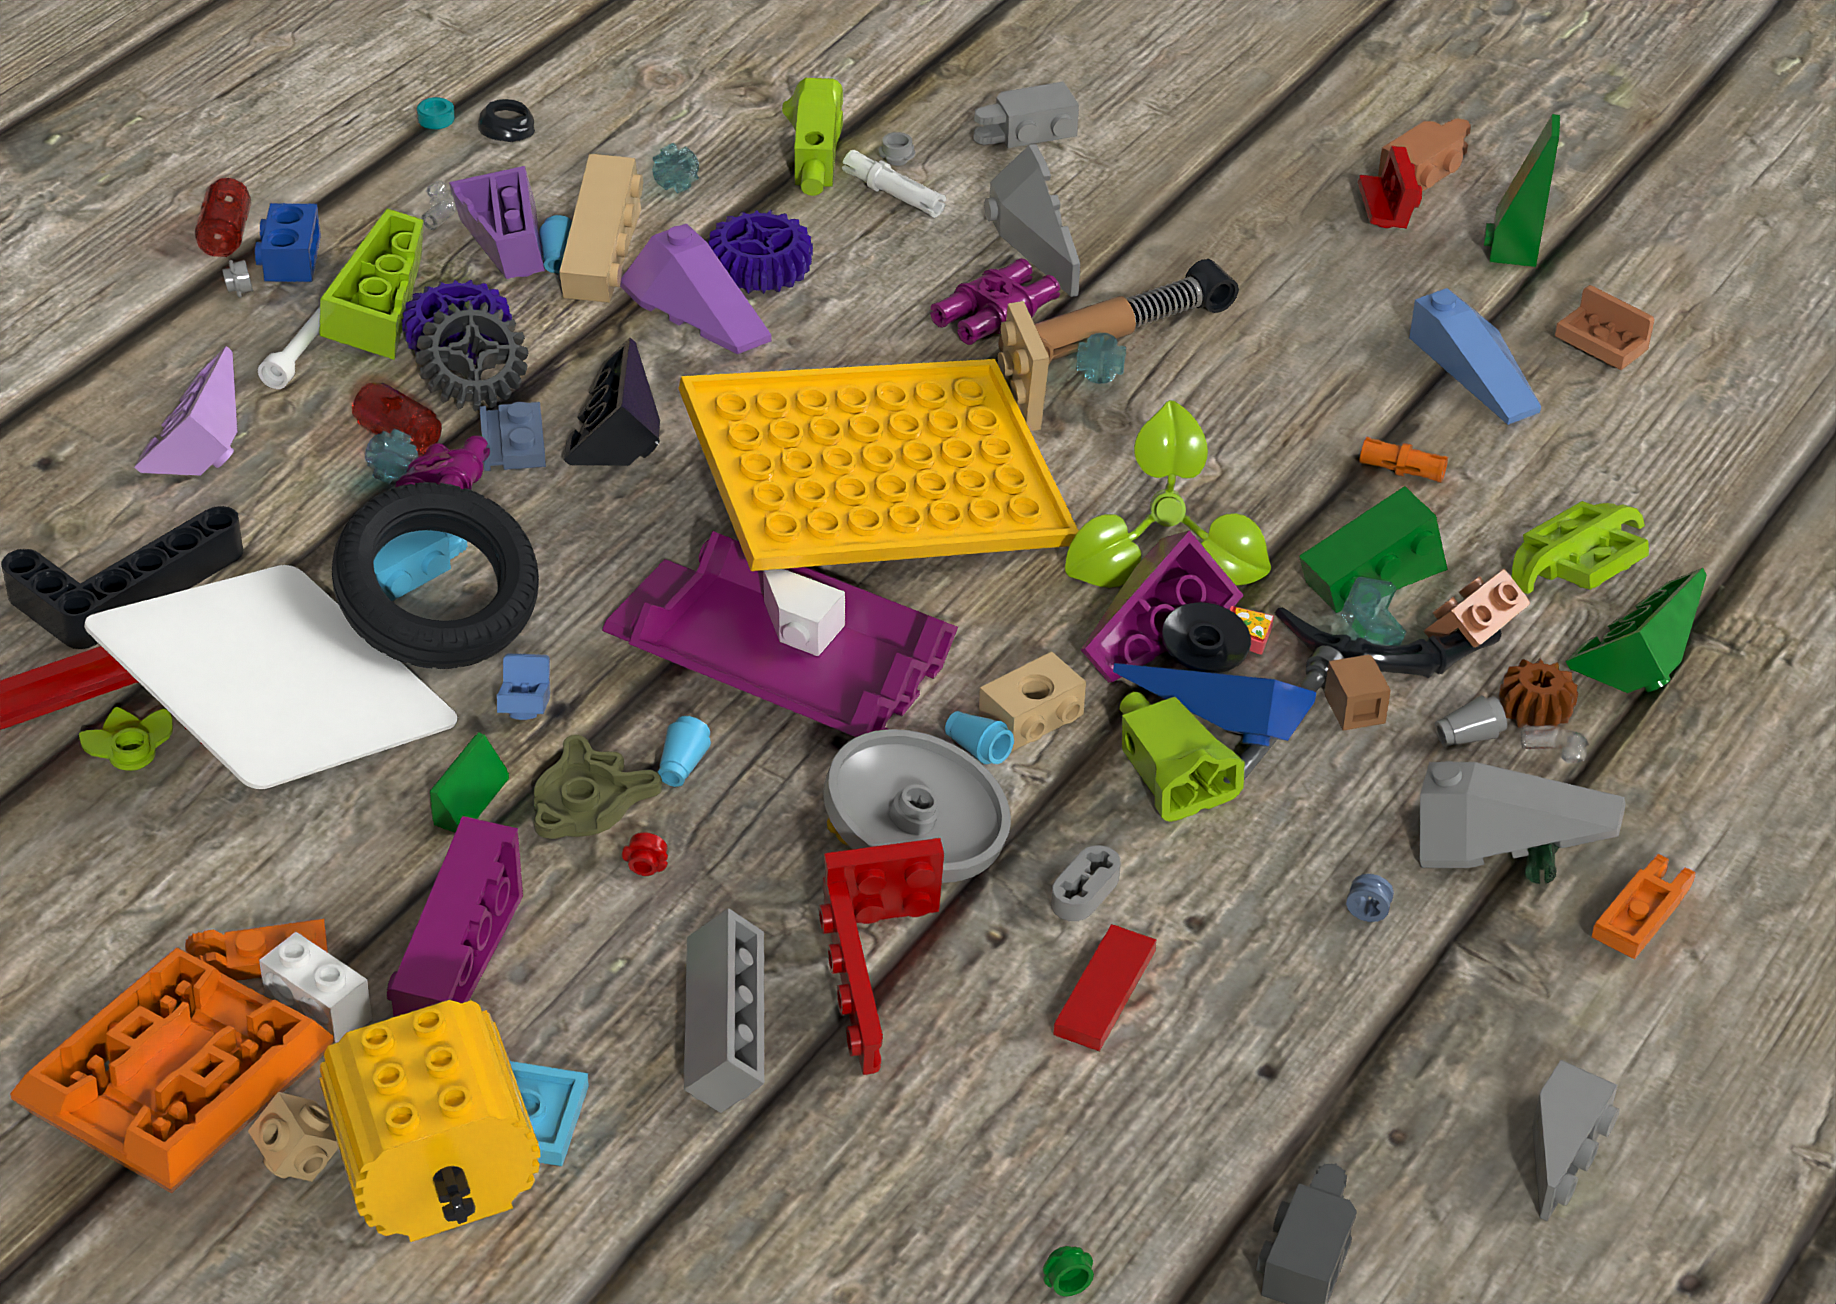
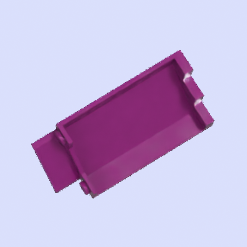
M712 531L710 539L703 544L700 550V565L697 571L664 559L606 619L602 631L628 641L629 645L858 737L873 731L888 730L885 727L886 723L894 713L900 716L906 713L920 696V690L917 688L924 677L927 676L934 679L942 670L958 626L806 567L786 568L785 570L845 592V626L819 656H815L780 642L764 603L763 570H750L739 541Z

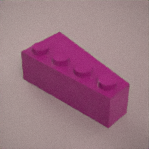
M462 816L399 969L393 972L388 982L387 999L392 1001L393 1017L447 1000L459 1003L470 1000L523 898L518 828Z

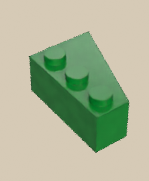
M1406 486L1299 555L1306 583L1336 613L1448 570L1437 517Z

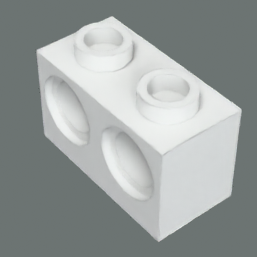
M293 933L259 960L265 996L271 1000L275 999L316 1021L334 1036L333 1044L338 1043L346 1032L362 1028L372 1021L367 979L299 933Z

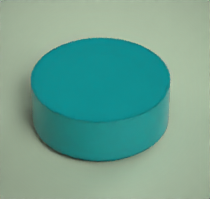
M440 97L423 100L417 106L418 123L428 129H442L450 126L455 120L453 103Z

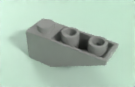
M1563 1060L1559 1061L1539 1094L1532 1125L1540 1218L1548 1221L1558 1203L1567 1206L1578 1183V1177L1575 1176L1579 1168L1588 1171L1599 1148V1143L1596 1142L1600 1134L1605 1137L1610 1135L1620 1111L1619 1108L1613 1106L1618 1085Z

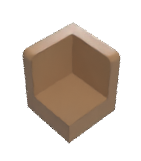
M1363 655L1329 661L1324 693L1342 730L1385 724L1391 689L1373 656Z

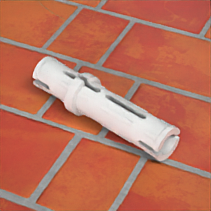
M856 150L848 152L843 160L845 165L842 166L844 172L863 180L869 188L875 191H879V189L934 218L938 217L945 208L946 204L942 203L946 201L945 195L891 169L890 164L882 160L879 162L874 161Z

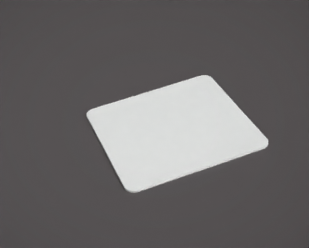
M279 565L88 616L84 624L86 631L243 784L251 788L267 789L451 729L457 722V714L403 663L386 656L387 654L379 652L369 645L365 639L361 638L345 618L339 604L303 571L293 566Z

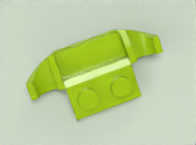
M1581 501L1523 534L1524 542L1515 553L1511 578L1525 594H1529L1534 590V583L1538 575L1549 580L1559 577L1584 589L1591 590L1596 588L1604 581L1621 571L1629 569L1633 564L1649 556V543L1647 539L1621 530V524L1637 529L1643 528L1645 526L1643 515L1638 509L1624 504L1619 506L1612 503L1592 505Z

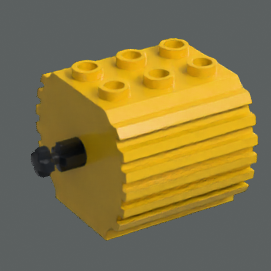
M447 1000L346 1032L338 1043L327 1046L323 1054L325 1062L320 1063V1073L322 1076L319 1078L320 1087L357 1210L360 1216H364L365 1222L370 1228L376 1226L377 1232L384 1236L395 1233L409 1236L410 1242L513 1209L512 1201L520 1192L531 1189L535 1182L533 1174L539 1172L540 1164L537 1159L541 1157L539 1143L497 1025L492 1021L487 1010H481L479 1004L472 1000L464 1003Z

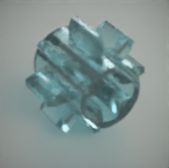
M675 143L660 149L661 153L653 157L655 163L652 172L656 182L665 190L674 187L677 194L691 188V183L699 179L697 175L699 162L696 155L686 146L678 150Z
M1108 333L1092 334L1087 339V343L1079 342L1076 369L1079 371L1085 370V377L1091 382L1098 384L1108 383L1115 378V373L1120 375L1124 373L1126 346H1117V339Z
M393 429L391 433L383 431L382 434L375 435L369 441L365 451V460L368 463L367 466L374 469L372 477L390 484L393 479L398 481L402 475L407 473L409 464L419 457L416 446L410 444V435Z

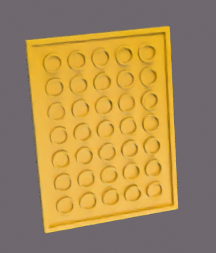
M995 359L681 376L678 388L751 571L1070 546L1079 531Z

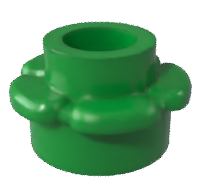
M1060 1247L1054 1250L1043 1266V1273L1045 1274L1043 1280L1048 1287H1053L1054 1291L1060 1296L1067 1297L1079 1294L1093 1280V1259L1089 1253L1084 1252L1080 1247Z

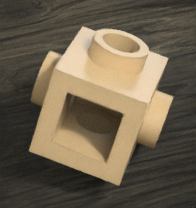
M281 1092L274 1096L248 1130L264 1156L263 1163L266 1168L274 1175L284 1179L293 1177L313 1182L339 1148L329 1113L314 1100Z

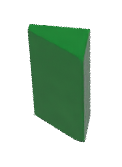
M478 732L430 790L434 826L455 833L462 816L478 819L509 780L507 768L485 734Z

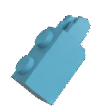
M432 530L402 534L389 541L376 555L373 561L376 579L386 596L391 601H394L450 570V559L466 550V547H468L467 541L449 533Z

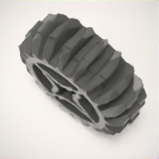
M468 300L464 304L463 311H460L452 303L448 306V315L438 310L434 314V323H425L423 327L425 335L418 337L417 347L421 351L416 354V363L423 365L420 368L419 375L421 379H431L428 384L430 393L440 389L443 390L440 398L442 403L449 401L451 397L456 398V407L459 410L463 408L465 401H469L476 412L480 409L481 401L484 400L492 409L496 406L497 396L505 401L509 399L511 395L510 388L517 390L522 381L520 376L526 374L528 365L523 360L527 359L529 352L527 347L521 346L524 343L525 336L523 332H513L516 327L514 319L502 321L504 314L502 308L495 311L494 314L488 313V304L486 302L481 304L480 310H473V305ZM464 332L463 339L459 342L449 343V347H440L443 341L451 335ZM480 333L490 337L494 341H488L484 339L480 335ZM469 343L471 344V352L476 354L475 358L478 357L475 369L473 359L468 358L469 353L466 354ZM496 364H505L503 369L495 376L481 380V374L484 370L495 368ZM450 370L460 372L465 379L456 376Z

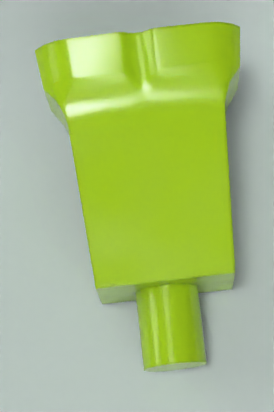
M804 78L797 84L792 97L782 105L783 114L793 125L796 132L794 148L795 185L801 186V190L810 196L819 195L824 187H833L836 144L843 127V111L841 110L843 105V88L837 80L831 78Z
M1133 692L1121 701L1120 711L1123 713L1122 750L1153 793L1155 807L1165 821L1173 822L1195 815L1201 809H1211L1233 800L1240 794L1244 788L1245 762L1231 749L1217 740L1176 697L1151 705L1140 692ZM1224 777H1226L1230 781V783L1224 782Z

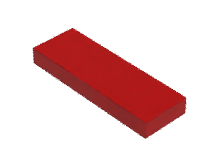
M1111 924L1056 1019L1053 1035L1100 1052L1156 951L1157 939Z

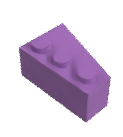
M525 166L449 182L461 222L506 279L527 277L534 273L545 271L536 206Z

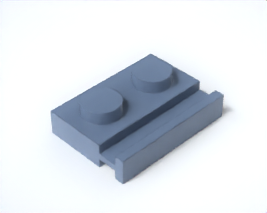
M540 402L498 405L499 410L486 411V406H480L482 437L488 443L486 448H490V455L484 461L485 471H491V466L503 465L504 470L546 467Z

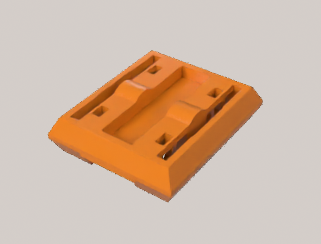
M175 948L30 1069L10 1095L13 1101L34 1116L168 1192L173 1193L254 1120L278 1092L283 1093L322 1057L327 1046L333 1044L334 1036L313 1019L275 999L267 998L218 972L215 967L179 948ZM181 1000V1004L175 1009L177 1003ZM109 1060V1070L105 1071L104 1063Z

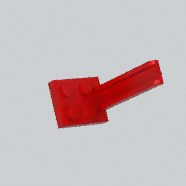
M102 646L0 680V730L132 685L138 681Z
M941 838L824 853L826 867L825 877H823L824 904L818 907L822 934H831L833 944H828L827 947L829 967L832 974L840 973L842 984L837 985L839 1011L841 1015L849 1014L851 1026H846L848 1050L850 1056H859L863 1075L874 1074L881 1068L879 1049L883 1044V1034L856 923L871 924L884 919L906 916L921 917L928 913L939 912L944 850Z

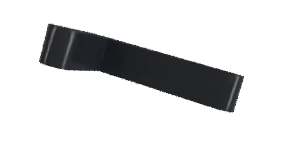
M216 506L196 515L82 583L76 581L32 549H17L9 552L3 557L1 567L8 600L13 606L66 646L73 649H86L98 644L84 627L88 616L190 589L237 561L244 551L238 513L230 507Z

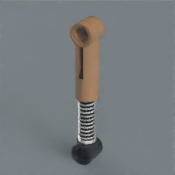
M1202 259L1188 270L1183 280H1178L1177 282L1131 296L1130 298L1117 296L1034 325L1048 353L1050 364L1053 360L1130 335L1134 332L1135 326L1140 327L1141 324L1146 325L1147 322L1152 323L1153 320L1157 321L1159 318L1163 319L1165 316L1169 317L1188 309L1205 307L1212 313L1222 312L1234 303L1239 288L1236 281L1213 260ZM1000 335L998 345L999 350L1003 352L1004 343Z

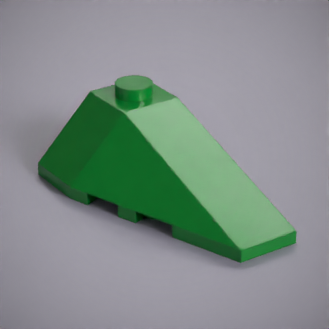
M1704 568L1666 582L1636 604L1637 610L1609 624L1610 632L1603 636L1601 642L1597 636L1590 638L1565 661L1569 669L1626 693L1643 687L1646 692H1651L1666 685L1671 681L1669 674L1681 663L1707 577Z

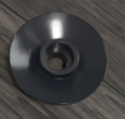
M1197 602L1180 606L1167 616L1162 628V641L1167 652L1178 663L1199 672L1220 673L1234 669L1246 659L1251 646V635L1244 621L1229 609L1212 603Z

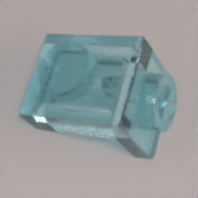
M1358 577L1355 580L1341 611V616L1355 631L1357 638H1363L1376 645H1401L1406 631L1388 610L1396 592V587L1392 582Z

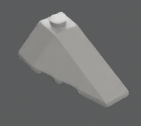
M1429 762L1420 793L1421 868H1471L1484 865L1483 857L1511 852L1514 859L1528 856L1527 848L1554 843L1560 848H1566L1618 837L1626 806L1625 797L1478 762Z

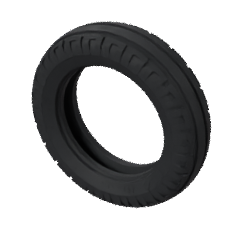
M430 482L415 483V485L407 484L385 491L366 502L353 514L344 526L335 546L332 560V581L336 599L345 618L355 632L373 648L397 661L410 663L413 666L431 669L432 667L436 669H452L473 665L496 655L506 648L524 629L532 615L538 596L539 572L536 556L527 535L521 529L522 527L508 512H505V509L494 501L484 498L483 495L466 488L461 489L460 486L444 483L439 485ZM422 530L445 532L470 542L487 557L497 578L498 591L485 608L469 617L449 621L426 619L405 611L386 596L376 579L373 561L378 552L389 541L402 534Z

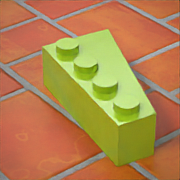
M388 208L385 210L321 297V337L395 360L403 330V313L406 310V303L411 299L422 258L423 219Z

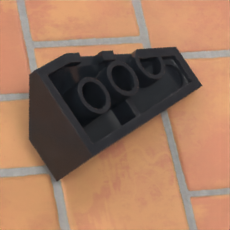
M629 338L602 363L589 391L593 397L587 406L581 409L577 417L583 425L579 432L576 429L572 431L566 441L564 461L569 465L630 466L639 456L642 458L649 456L660 442V418L637 344L633 339Z

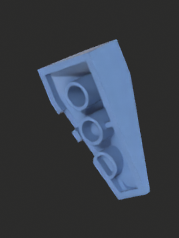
M1448 288L1415 299L1409 339L1507 425L1540 413L1541 405L1497 328Z

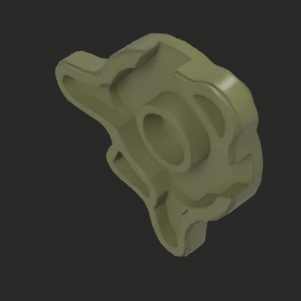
M570 735L563 742L561 759L547 769L535 784V831L539 836L548 839L599 834L619 822L634 803L660 794L662 791V778L653 770L622 772L624 770V758L620 753L594 751L585 737Z

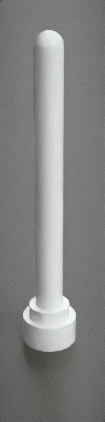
M320 307L282 352L269 354L259 365L258 375L265 385L274 389H282L294 377L295 361L320 332Z

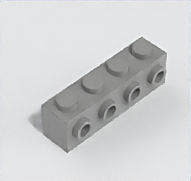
M729 908L687 937L684 1090L720 1113L738 1101L747 1098L753 1091L764 1085V931Z

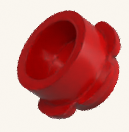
M637 833L631 837L629 846L623 848L622 858L624 861L629 862L628 866L634 873L641 876H651L656 872H662L667 867L668 846L661 837L655 834Z

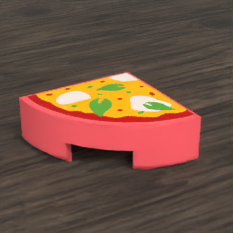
M1231 606L1230 611L1238 615L1249 629L1251 635L1249 651L1262 655L1273 627L1274 615Z

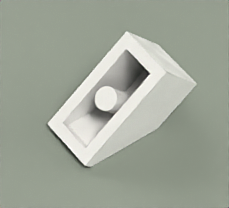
M785 569L763 570L764 603L779 641L819 656L845 626V592Z

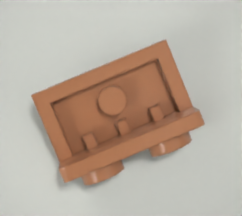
M1588 285L1583 289L1580 307L1557 323L1555 337L1571 344L1574 348L1581 349L1604 361L1607 365L1622 370L1649 349L1655 319L1652 315L1592 285Z
M1505 569L1486 582L1479 576L1459 591L1463 600L1458 603L1452 597L1433 612L1437 620L1426 628L1424 633L1430 638L1433 635H1449L1459 628L1473 647H1478L1528 607L1530 601Z

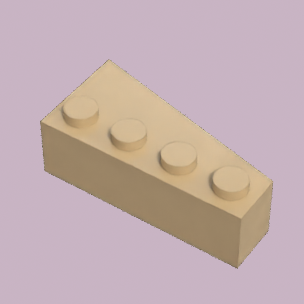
M589 154L559 271L563 298L610 303L615 287L620 286L622 265L625 257H627L629 245L641 212L640 198L643 190V175L637 174L635 158Z

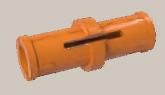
M1366 437L1360 454V463L1394 470L1395 475L1403 477L1406 473L1442 483L1448 464V457L1412 449V445L1403 443L1400 446Z

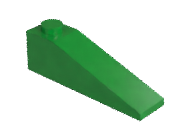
M1551 115L1496 207L1494 223H1486L1483 246H1490L1489 262L1536 267L1559 142L1560 115Z

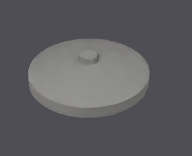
M888 729L860 735L846 743L838 751L824 782V804L829 819L842 839L852 849L941 838L944 850L942 883L962 881L974 877L989 868L999 856L1009 834L1011 825L1010 808L997 780L978 760L966 751L929 734L910 730Z

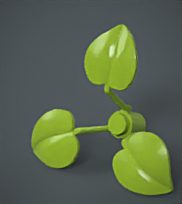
M1173 400L1167 401L1143 425L1134 445L1136 461L1147 475L1154 478L1168 476L1165 489L1156 492L1151 499V513L1146 515L1145 519L1130 533H1128L1125 521L1116 514H1103L1092 518L1075 535L1068 549L1065 562V572L1071 578L1099 587L1111 588L1125 584L1135 567L1141 562V551L1133 540L1138 538L1151 523L1156 521L1165 527L1175 526L1180 522L1185 524L1204 540L1201 542V545L1235 585H1245L1258 581L1267 576L1271 570L1265 538L1257 524L1247 516L1238 513L1221 515L1211 523L1209 533H1207L1192 521L1189 516L1185 515L1186 506L1183 498L1174 490L1176 476L1194 478L1199 475L1206 464L1208 448L1205 435L1196 419L1183 406Z

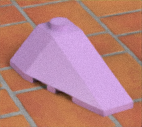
M227 346L199 371L179 399L181 403L161 424L164 427L160 433L162 439L159 441L154 437L144 448L134 466L140 473L200 476L211 465L219 468L232 455L234 449L230 445L237 433L233 352Z

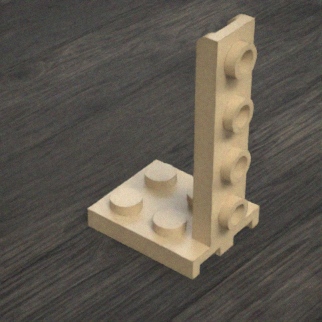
M1024 301L1009 303L1006 321L1001 323V336L1004 346L1003 352L998 353V366L1030 431L1041 430L1049 356Z

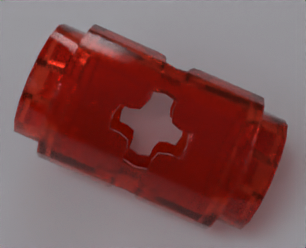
M221 178L211 184L205 191L201 212L195 228V238L199 248L210 256L227 257L241 245L251 207V197L247 187L242 182L232 178ZM226 196L233 198L231 202L224 200ZM215 234L222 235L220 239L214 238Z
M372 382L366 384L360 389L353 401L352 415L357 419V423L365 430L407 455L416 454L423 456L428 447L437 443L441 436L442 424L432 410L386 383Z

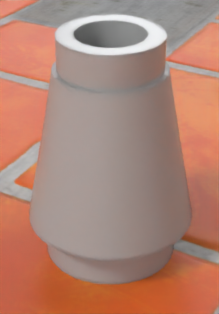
M1481 695L1435 722L1436 734L1444 747L1496 739L1500 732L1507 729L1504 709L1495 696L1485 698Z

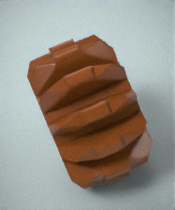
M1541 658L1536 663L1522 659L1518 666H1509L1507 673L1504 675L1503 684L1500 685L1498 697L1506 718L1516 719L1518 728L1528 725L1532 726L1536 733L1540 727H1546L1551 731H1555L1558 724H1567L1572 716L1578 698V685L1572 680V672L1560 671L1558 662L1548 665L1544 664Z

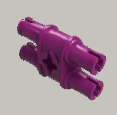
M1019 258L999 270L987 269L979 278L969 283L959 284L952 295L931 305L930 309L932 312H930L933 322L941 328L946 327L949 323L965 315L969 318L959 321L958 327L960 329L957 331L960 339L965 344L972 345L977 340L991 333L1001 334V323L1006 321L1009 303L1024 301L1032 318L1039 307L1059 298L1060 293L1057 291L1060 290V285L1056 278L1051 275H1045L1042 279L1031 285L1021 286L1032 280L1033 276L1030 274L1033 271L1027 260Z
M471 436L465 441L462 449L449 450L443 444H432L428 447L424 456L415 458L409 464L407 473L398 479L395 487L430 482L439 485L440 483L460 486L461 489L472 490L473 483H476L483 474V462L490 455V448H486L488 443L481 436Z

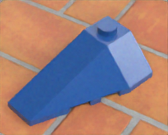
M1114 663L1113 668L1114 673L1164 699L1176 697L1191 713L1224 730L1243 735L1242 743L1269 747L1270 739L1288 741L1316 699V692L1275 679Z

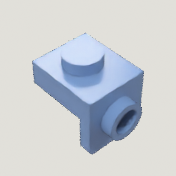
M506 654L503 658V683L497 694V713H509V717L519 720L533 719L537 717V714H544L550 699L549 656L539 654Z

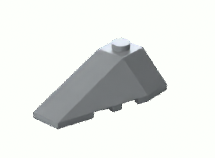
M1031 144L990 182V198H986L984 202L986 218L988 221H993L999 235L1045 275H1051L1056 278L1060 288L1070 297L1078 296L1080 261L1068 226H1062L1059 210L1061 204L1058 195L1049 194L1045 182L1051 178L1048 165L1037 144Z

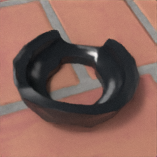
M509 99L495 100L490 102L481 111L478 120V130L487 138L497 141H520L531 137L535 133L534 117L529 108L522 102ZM506 110L524 116L515 119H504L494 113Z

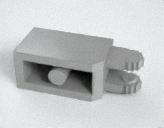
M1064 81L1001 92L996 98V104L985 107L981 106L975 109L974 121L984 125V127L980 126L974 129V141L979 143V145L1004 142L1007 148L1076 137L1078 132L1079 104Z

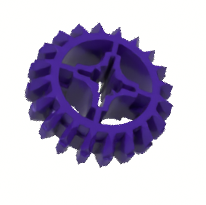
M755 210V213L746 214L741 211L739 217L727 216L726 222L716 223V229L710 232L709 246L739 289H746L748 294L753 290L761 291L763 294L766 290L780 292L782 286L792 288L795 281L804 280L805 273L810 271L813 256L811 236L808 235L807 227L800 225L798 219L788 220L786 213L774 215L772 210L767 213H759Z
M455 279L450 284H444L439 281L438 286L435 288L425 286L423 293L413 294L412 301L406 303V310L403 313L402 327L403 333H405V341L408 343V349L414 350L415 355L421 351L417 347L418 337L425 335L423 333L425 323H434V314L438 310L448 315V306L454 303L460 311H463L464 304L468 300L472 303L473 310H480L481 304L486 302L488 304V313L494 314L495 311L502 308L504 312L502 321L505 322L512 319L507 299L500 296L498 289H488L486 283L474 285L472 280L466 283H458ZM464 332L451 335L443 341L440 347H449V343L459 342L463 339ZM480 333V335L484 339L488 341H494L490 337ZM469 343L466 354L469 353L468 358L473 359V364L476 365L478 357L475 358L476 354L471 352V344Z

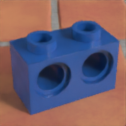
M270 203L267 219H261L260 221L261 242H256L255 261L257 266H263L264 281L312 282L321 238L317 204Z

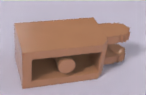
M1454 118L1451 122L1448 121L1443 125L1434 121H1423L1382 147L1378 177H1381L1391 146L1406 147L1410 161L1415 165L1416 180L1418 185H1421L1422 192L1427 188H1431L1435 183L1450 173H1454L1460 167L1463 155L1467 153L1468 144L1464 141V138L1470 134L1471 124L1467 120Z

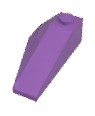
M687 223L653 235L621 278L620 287L640 307L649 311L657 308L669 314V321L679 326L686 322L700 329L701 337L736 354L772 341L771 333L709 244Z

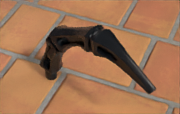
M1280 607L1275 611V615L1313 652L1320 646H1330L1338 650L1344 659L1371 655L1381 672L1422 675L1427 678L1431 677L1434 672L1443 674L1460 659L1481 648L1499 642L1502 636L1501 629H1499L1481 645L1473 647L1462 632L1457 630L1449 635H1433L1428 641L1418 639L1408 645L1385 646L1376 645L1363 638H1357L1354 641L1347 634L1332 635L1323 632L1301 620L1284 607Z

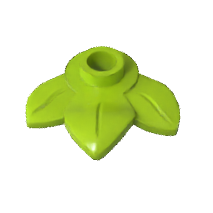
M115 707L107 717L102 729L86 730L79 733L80 743L83 750L88 754L109 759L110 763L118 769L135 771L153 761L156 755V748L170 738L173 732V721L167 709L158 710L148 715L145 719L140 720L124 709Z

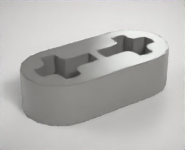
M1093 845L1082 850L1052 885L1051 909L1054 914L1067 921H1080L1089 917L1119 882L1121 862L1118 853L1103 845ZM1090 870L1095 871L1093 875H1090ZM1079 891L1082 892V897L1077 895Z

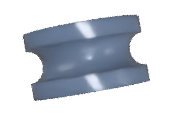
M1362 874L1352 881L1346 902L1347 908L1353 916L1360 920L1378 922L1388 915L1394 890L1386 879L1374 874Z

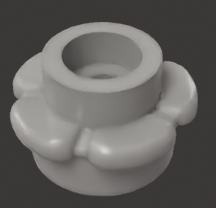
M901 132L885 135L882 140V146L879 147V155L882 158L886 157V161L890 165L901 166L906 164L915 156L912 138L908 134Z
M229 260L230 268L222 269L228 293L237 291V296L242 298V293L253 291L246 262L242 260L233 263V260Z

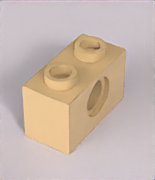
M1051 651L980 687L979 716L1004 722L1008 730L1013 733L1014 745L1012 751L1030 742L1039 740L1043 735L1065 724L1072 723L1078 717L1084 715L1086 681Z

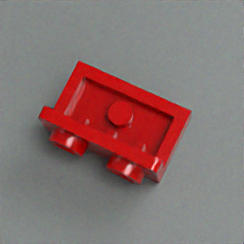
M1391 146L1381 177L1359 176L1358 186L1369 222L1382 228L1397 227L1407 229L1414 208H1418L1421 203L1422 187L1417 183L1415 165L1411 163L1406 147Z

